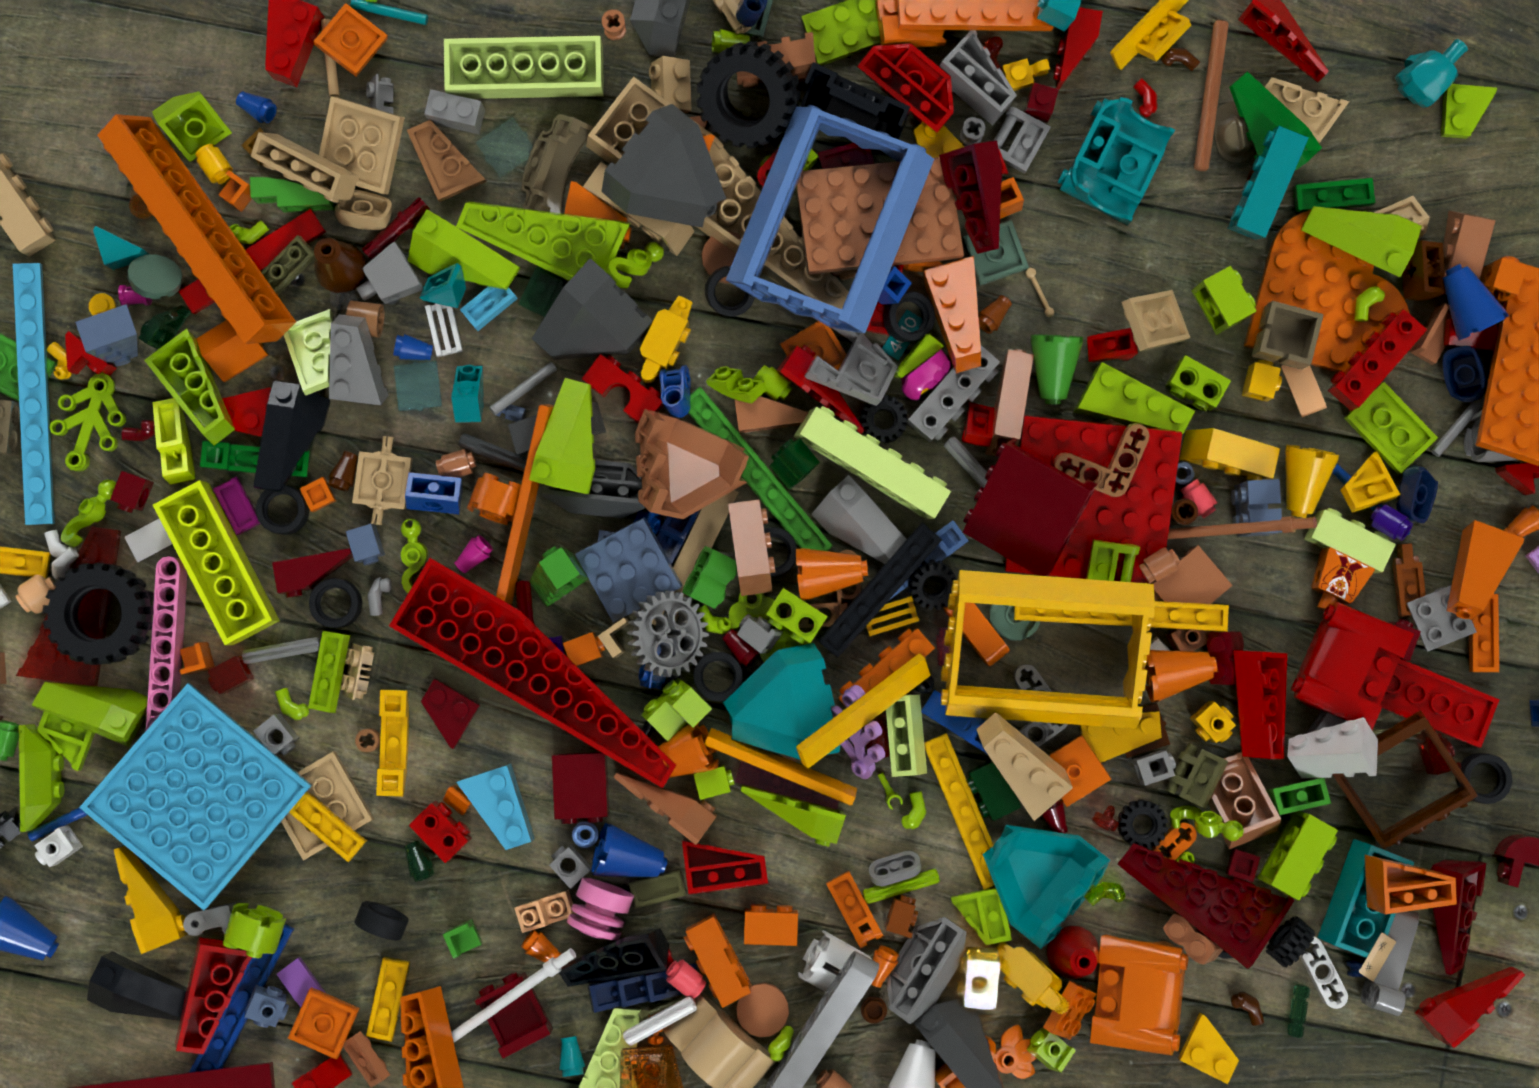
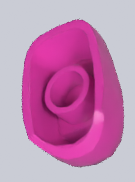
M940 349L931 358L901 378V390L908 398L918 401L920 395L936 388L947 376L951 366L950 360L943 350Z

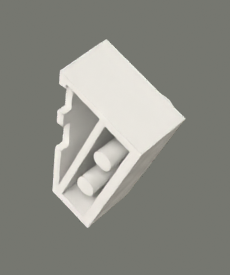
M1362 717L1290 738L1287 757L1301 778H1331L1332 774L1344 773L1346 777H1354L1355 773H1367L1368 776H1377L1378 739L1365 718Z

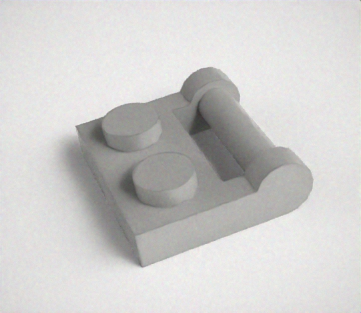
M1010 106L1006 112L1007 117L993 141L997 140L1004 162L1025 174L1051 127ZM1018 121L1023 125L1008 152H1006L1001 147L1015 122Z

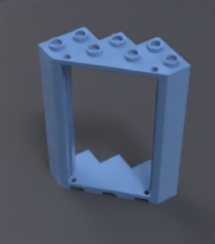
M816 106L796 107L726 281L761 302L779 304L795 315L813 317L829 328L865 334L934 158L928 155L926 149L920 145L906 143L891 137L885 132L874 131L858 125L851 119L840 118L824 112ZM819 130L828 136L846 137L862 149L881 150L896 162L901 161L842 309L759 278Z

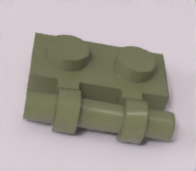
M1188 743L1184 752L1181 751L1178 759L1180 761L1174 771L1175 776L1168 778L1169 783L1165 790L1175 795L1180 785L1183 789L1179 797L1206 809L1228 761L1204 749L1201 750L1198 758H1196L1194 755L1198 747ZM1189 765H1193L1188 779L1183 778Z

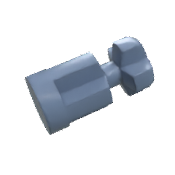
M511 404L496 416L500 417L501 413H504L505 419L517 422L525 418L526 409Z

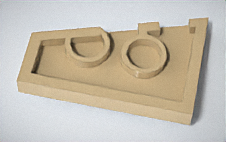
M1273 77L1264 86L1310 129L1318 143L1321 142L1350 102L1327 97V94L1321 92H1311L1302 89V86Z

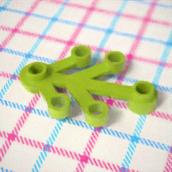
M100 373L99 375L92 376L87 388L71 396L62 395L58 400V406L62 410L73 411L77 404L91 398L88 408L64 420H54L49 427L54 435L64 436L68 430L83 423L74 450L69 452L65 458L66 466L70 470L82 472L88 468L90 459L85 452L94 427L100 437L99 445L101 449L112 452L118 446L117 439L111 435L100 413L102 402L109 412L107 419L111 425L116 427L123 426L126 422V416L120 412L112 396L115 390L114 380L106 374ZM103 382L104 388L98 391L97 384ZM66 399H70L71 404L69 407L66 408L64 406V401ZM116 414H119L121 417L118 423L113 421ZM61 423L63 428L60 432H57L56 426ZM107 439L112 440V445L109 448L105 446ZM74 456L79 458V462L76 465L72 463Z

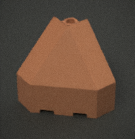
M644 409L635 432V441L640 443V455L636 457L637 477H642V489L638 491V500L649 512L685 519L747 483L741 477L749 458L744 453L745 448L680 418Z

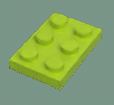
M847 0L801 16L805 32H813L815 60L818 65L823 66L872 49L873 46L881 45L875 0Z
M1381 382L1359 408L1350 411L1344 417L1397 474H1401L1438 439L1385 382Z

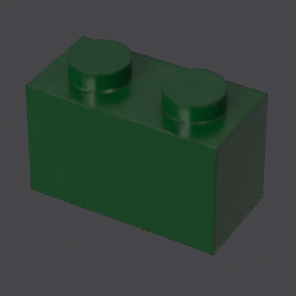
M992 760L967 772L970 778L966 779V782L973 794L978 793L981 800L978 806L984 818L989 816L992 821H995L1022 807L1016 794Z

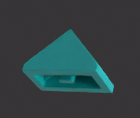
M97 226L93 229L103 263L112 270L130 265L132 261L140 256L150 255L142 248Z
M456 263L428 277L419 298L423 301L458 308L466 290L461 266Z

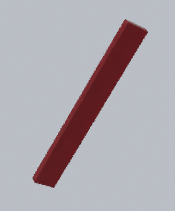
M273 1062L67 1088H275Z

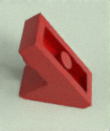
M1131 328L1087 336L1088 359L1091 363L1113 359L1129 361L1138 354V347L1134 342Z
M70 331L65 334L68 372L78 375L87 365L98 375L103 372L111 376L117 369L113 364L86 353L80 336Z
M969 402L962 442L990 447L993 434L994 407Z
M1521 463L1495 468L1496 473L1525 496L1535 494L1534 479L1539 478V466L1531 463Z
M340 1054L337 1060L329 1057L294 1080L292 1085L294 1088H335L353 1073Z

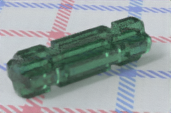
M1296 984L1293 992L1295 998L1292 999L1289 1018L1291 1023L1288 1024L1287 1033L1292 1037L1302 1038L1305 1028L1302 1024L1306 1021L1308 1008L1306 998H1309L1310 988L1306 985Z

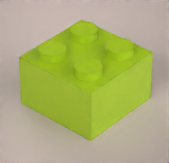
M1231 265L1203 280L1191 290L1216 335L1242 322L1256 312L1254 298L1250 293H1246L1242 286L1243 280L1237 270H1233Z

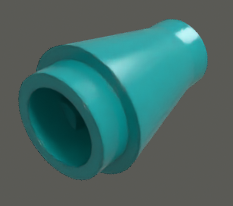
M577 1036L561 1038L559 1071L562 1070V1077L584 1074L583 1067L586 1066L577 1042Z

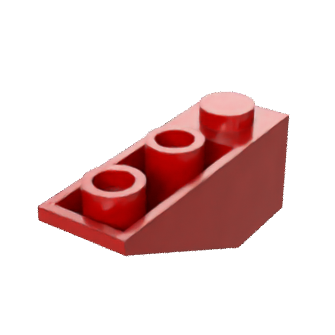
M1079 7L1075 20L1065 30L1064 39H1060L1057 55H1061L1060 64H1056L1053 80H1057L1056 89H1060L1095 44L1099 37L1103 11Z

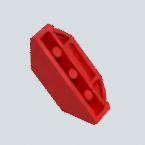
M912 44L873 46L857 66L885 94L910 106L909 114L935 133L940 131L954 113L951 76Z

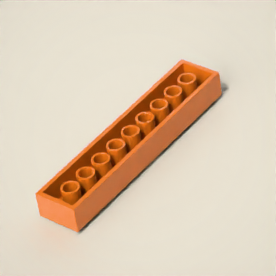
M116 114L97 136L102 141L104 149L111 154L118 164L119 170L131 182L133 190L143 199L148 211L160 223L163 232L172 240L177 248V252L189 264L193 275L201 281L208 296L220 308L222 316L230 322L236 331L237 337L244 344L278 341L296 323L295 319L151 117Z

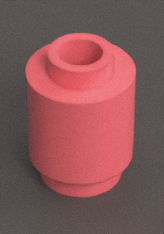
M1198 479L1193 480L1180 490L1183 494L1182 499L1192 500L1198 508V516L1201 515L1203 519L1216 511L1214 505L1218 502L1203 482L1200 483Z
M684 960L672 962L666 970L668 975L666 981L686 997L696 998L706 985L703 975Z

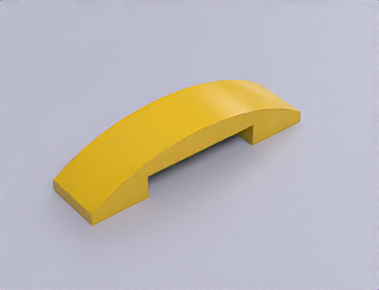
M380 690L379 769H377L376 796L403 797L409 743L408 690Z

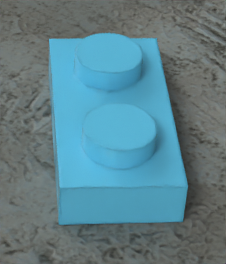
M487 287L462 307L460 311L474 328L479 331L518 298L509 287L507 290Z

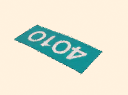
M906 309L898 325L905 332H914L921 326L922 318ZM889 336L882 349L886 354L899 361L910 342L904 343Z

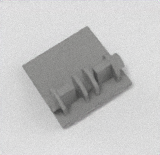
M1451 586L1441 587L1433 593L1406 603L1417 630L1421 631L1420 637L1427 652L1477 632L1472 620L1459 618L1456 614L1446 611Z

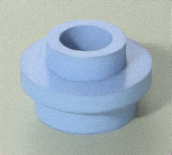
M588 821L578 823L572 831L574 843L582 848L593 846L599 837L597 827ZM586 829L590 832L589 839L581 837L582 830Z

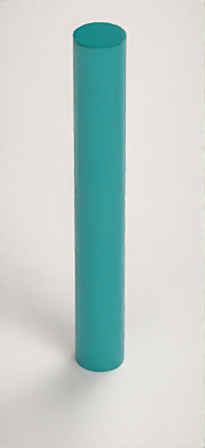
M351 0L350 7L353 9L423 25L428 23V15L374 2H366L365 0Z

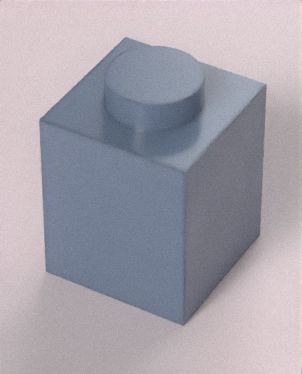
M368 524L346 531L355 562H363L364 566L379 562L378 557L385 555L376 525Z

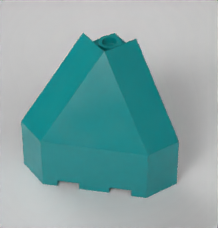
M814 643L777 650L723 702L729 712L732 725V740L801 760L796 746L833 719L831 708L835 706L831 686L824 683L822 670L826 669L825 661ZM840 745L827 755L840 752Z
M1005 825L1001 837L995 842L994 846L983 853L1009 923L1040 949L1057 937L1063 929L1060 927L1070 914L1073 916L1085 901V894L1091 885L1096 886L1099 883L1110 862L1109 858L1078 835Z

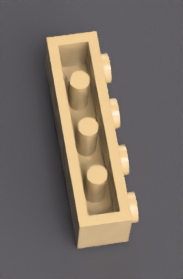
M258 132L250 156L262 162L264 167L283 173L285 178L298 181L303 184L304 188L319 192L324 195L325 199L336 203L339 200H351L359 177L279 134Z

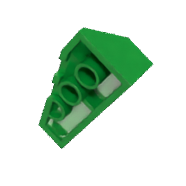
M1248 71L1229 86L1239 116L1245 119L1249 132L1246 133L1248 141L1252 140L1257 155L1254 156L1255 160L1258 155L1261 156L1265 148L1263 141L1268 131H1273L1278 126L1309 137L1295 170L1306 164L1322 149L1310 129Z

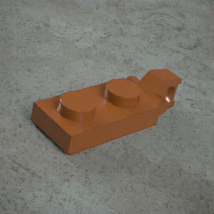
M1412 543L1397 544L1398 558H1393V573L1398 617L1412 616L1406 603L1426 595L1422 562H1419V557L1413 556Z

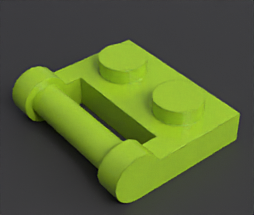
M1092 539L1086 579L1114 581L1119 553H1125L1120 582H1131L1135 556L1139 554L1140 546Z

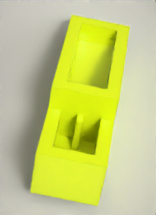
M174 398L152 402L156 449L160 452L162 477L169 484L194 480L195 471L183 409Z

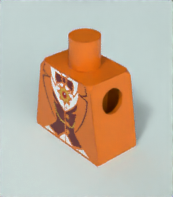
M1332 547L1322 548L1311 585L1313 590L1323 594L1317 608L1325 611L1329 604L1333 605L1336 601L1342 604H1351L1374 573L1375 568Z

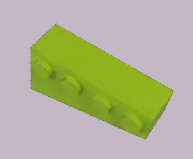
M187 328L144 360L200 432L214 446L235 430L208 363L201 355L196 338Z
M1102 362L1096 367L1073 412L1094 416L1103 420L1112 419L1127 426L1132 423H1139L1146 428L1181 431L1184 434L1195 411Z

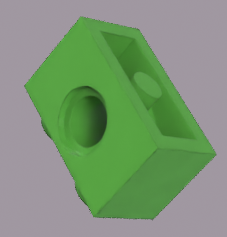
M1315 778L1266 790L1279 815L1331 804L1324 778Z

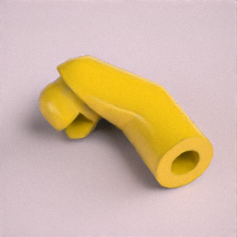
M53 342L48 346L47 352L58 360L57 366L53 371L54 376L59 380L69 379L73 373L67 370L66 350L57 342Z

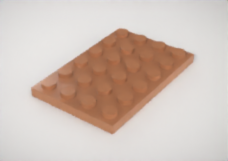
M940 157L934 158L892 266L962 259L964 256L957 208L954 204L955 195L952 188L948 189L945 184ZM901 161L802 171L796 186V194L808 275L858 270Z

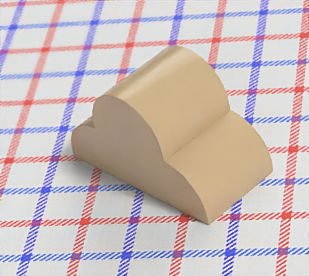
M701 992L693 999L697 1010L663 1028L665 1035L681 1051L683 1059L690 1068L711 1087L753 1088L776 1061L771 1060L770 1053L704 992Z

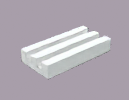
M436 303L435 305L425 306L436 356L442 357L462 352L463 348L453 307ZM447 308L456 345L454 348H451L442 309ZM433 311H437L446 350L441 348Z

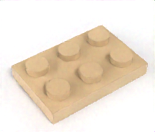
M1173 290L1133 297L1121 302L1124 308V315L1129 321L1133 332V339L1139 351L1182 342L1190 338Z

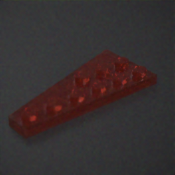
M92 527L78 553L79 557L73 568H79L80 565L86 563L116 565L121 531ZM92 590L80 603L78 620L83 631L91 638H105L112 592L109 590ZM42 623L39 629L40 633L34 645L30 647L27 653L28 657L23 666L19 668L16 676L98 686L101 664L90 665L84 662H76L69 659V655H62L57 650L58 644L51 643L47 637L51 634L50 629H44Z

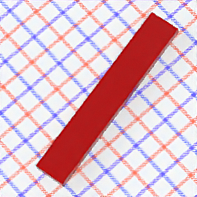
M309 209L245 250L262 272L297 235L301 236L307 243H310L326 233L312 209ZM199 279L178 291L194 315L215 302L208 296L205 287Z

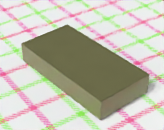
M680 869L659 874L658 877H647L628 883L630 891L634 895L633 903L635 909L686 896Z

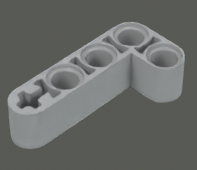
M1407 911L1395 914L1388 936L1395 940L1396 944L1375 980L1371 981L1365 978L1362 988L1361 1001L1370 1008L1395 1016H1400L1403 1012L1406 997L1403 992L1399 991L1418 927V912Z

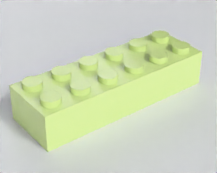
M601 36L444 39L445 92L470 99L604 96L603 44Z
M822 406L821 408L815 407L809 410L806 418L793 436L794 438H801L813 450L922 518H936L951 493L950 490L945 488L947 483L935 476L931 478L924 475L925 470L913 462L911 464L905 463L901 460L903 456L895 450L881 448L878 446L880 441L869 434L862 436L856 432L858 428L854 424L846 420L840 422L835 419V413L830 409Z

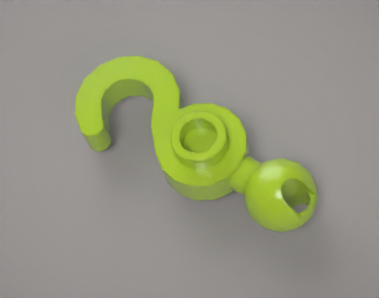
M650 242L645 246L644 250L632 249L628 252L626 258L616 257L612 259L605 272L612 277L619 288H628L632 278L621 275L617 270L637 276L645 275L649 271L652 262L662 259L664 248L657 242Z
M103 480L98 485V495L82 501L78 508L79 516L71 519L63 529L61 534V541L72 548L78 546L83 541V538L78 536L77 532L81 528L88 527L94 522L98 523L103 519L106 514L105 502L111 498L116 485L115 481Z
M410 518L406 519L401 525L402 535L407 538L408 542L401 550V560L409 567L404 571L401 582L403 589L407 593H409L413 586L411 581L413 574L419 571L428 559L427 547L423 543L418 542L421 525L417 520ZM409 520L413 521L412 526L408 524Z
M1181 806L1170 812L1173 828H1180V821L1183 819L1194 820L1196 831L1207 838H1213L1219 833H1223L1227 840L1237 841L1244 833V829L1238 821L1230 820L1223 823L1222 817L1213 811L1202 813L1197 807Z

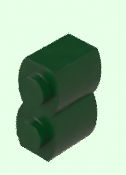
M791 438L771 457L773 462L769 467L790 490L807 477L819 465L820 461L801 438L795 442Z

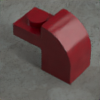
M1515 834L1506 837L1498 844L1494 854L1504 856L1497 869L1498 882L1518 888L1524 863L1539 866V838Z

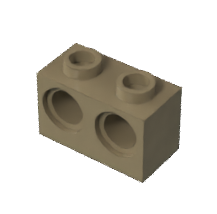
M0 400V455L19 456L21 442L19 403L10 400Z

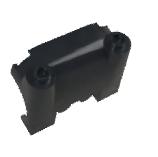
M813 62L805 80V83L809 85L800 104L801 107H807L808 104L816 106L824 112L840 118L851 119L858 125L874 131L885 132L899 140L908 121L910 106L891 97H885Z

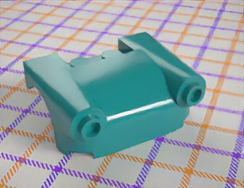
M1120 97L1115 100L1104 98L1102 102L1097 100L1090 114L1094 116L1093 123L1072 167H1070L1069 171L1063 170L1057 183L1061 184V191L1128 226L1164 155L1167 143L1175 129L1160 126L1144 119L1133 110V101L1128 98Z

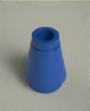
M244 91L240 92L236 98V105L259 123H270L276 115L277 107L271 99Z
M406 334L404 336L397 335L393 355L405 360H431L433 345H429Z

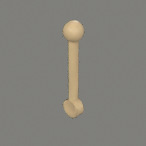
M1028 268L1025 276L1031 279L1045 308L1044 313L1046 317H1052L1055 313L1054 309L1049 306L1035 277L1036 270Z

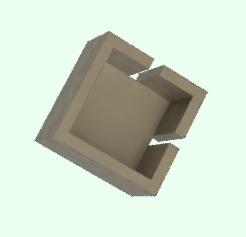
M1271 301L1264 306L1258 328L1262 331L1256 336L1252 357L1276 362L1280 359L1279 364L1301 370L1310 366L1324 314Z

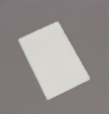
M160 519L125 536V540L137 562L172 545Z

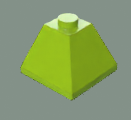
M200 91L172 97L152 111L159 126L189 162L197 158L195 153L202 146L207 144L216 145L232 133Z

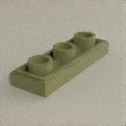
M297 235L261 272L277 295L314 260V250L301 236ZM279 269H281V275H280V276H279V274H278V270H279Z

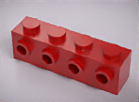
M1402 309L1396 313L1390 312L1381 322L1384 325L1378 333L1374 331L1364 341L1367 346L1361 352L1357 350L1348 359L1347 362L1350 365L1345 371H1338L1330 380L1333 385L1327 391L1350 411L1359 408L1427 331L1406 310Z

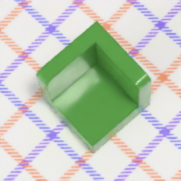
M472 919L447 930L443 934L453 959L482 944Z

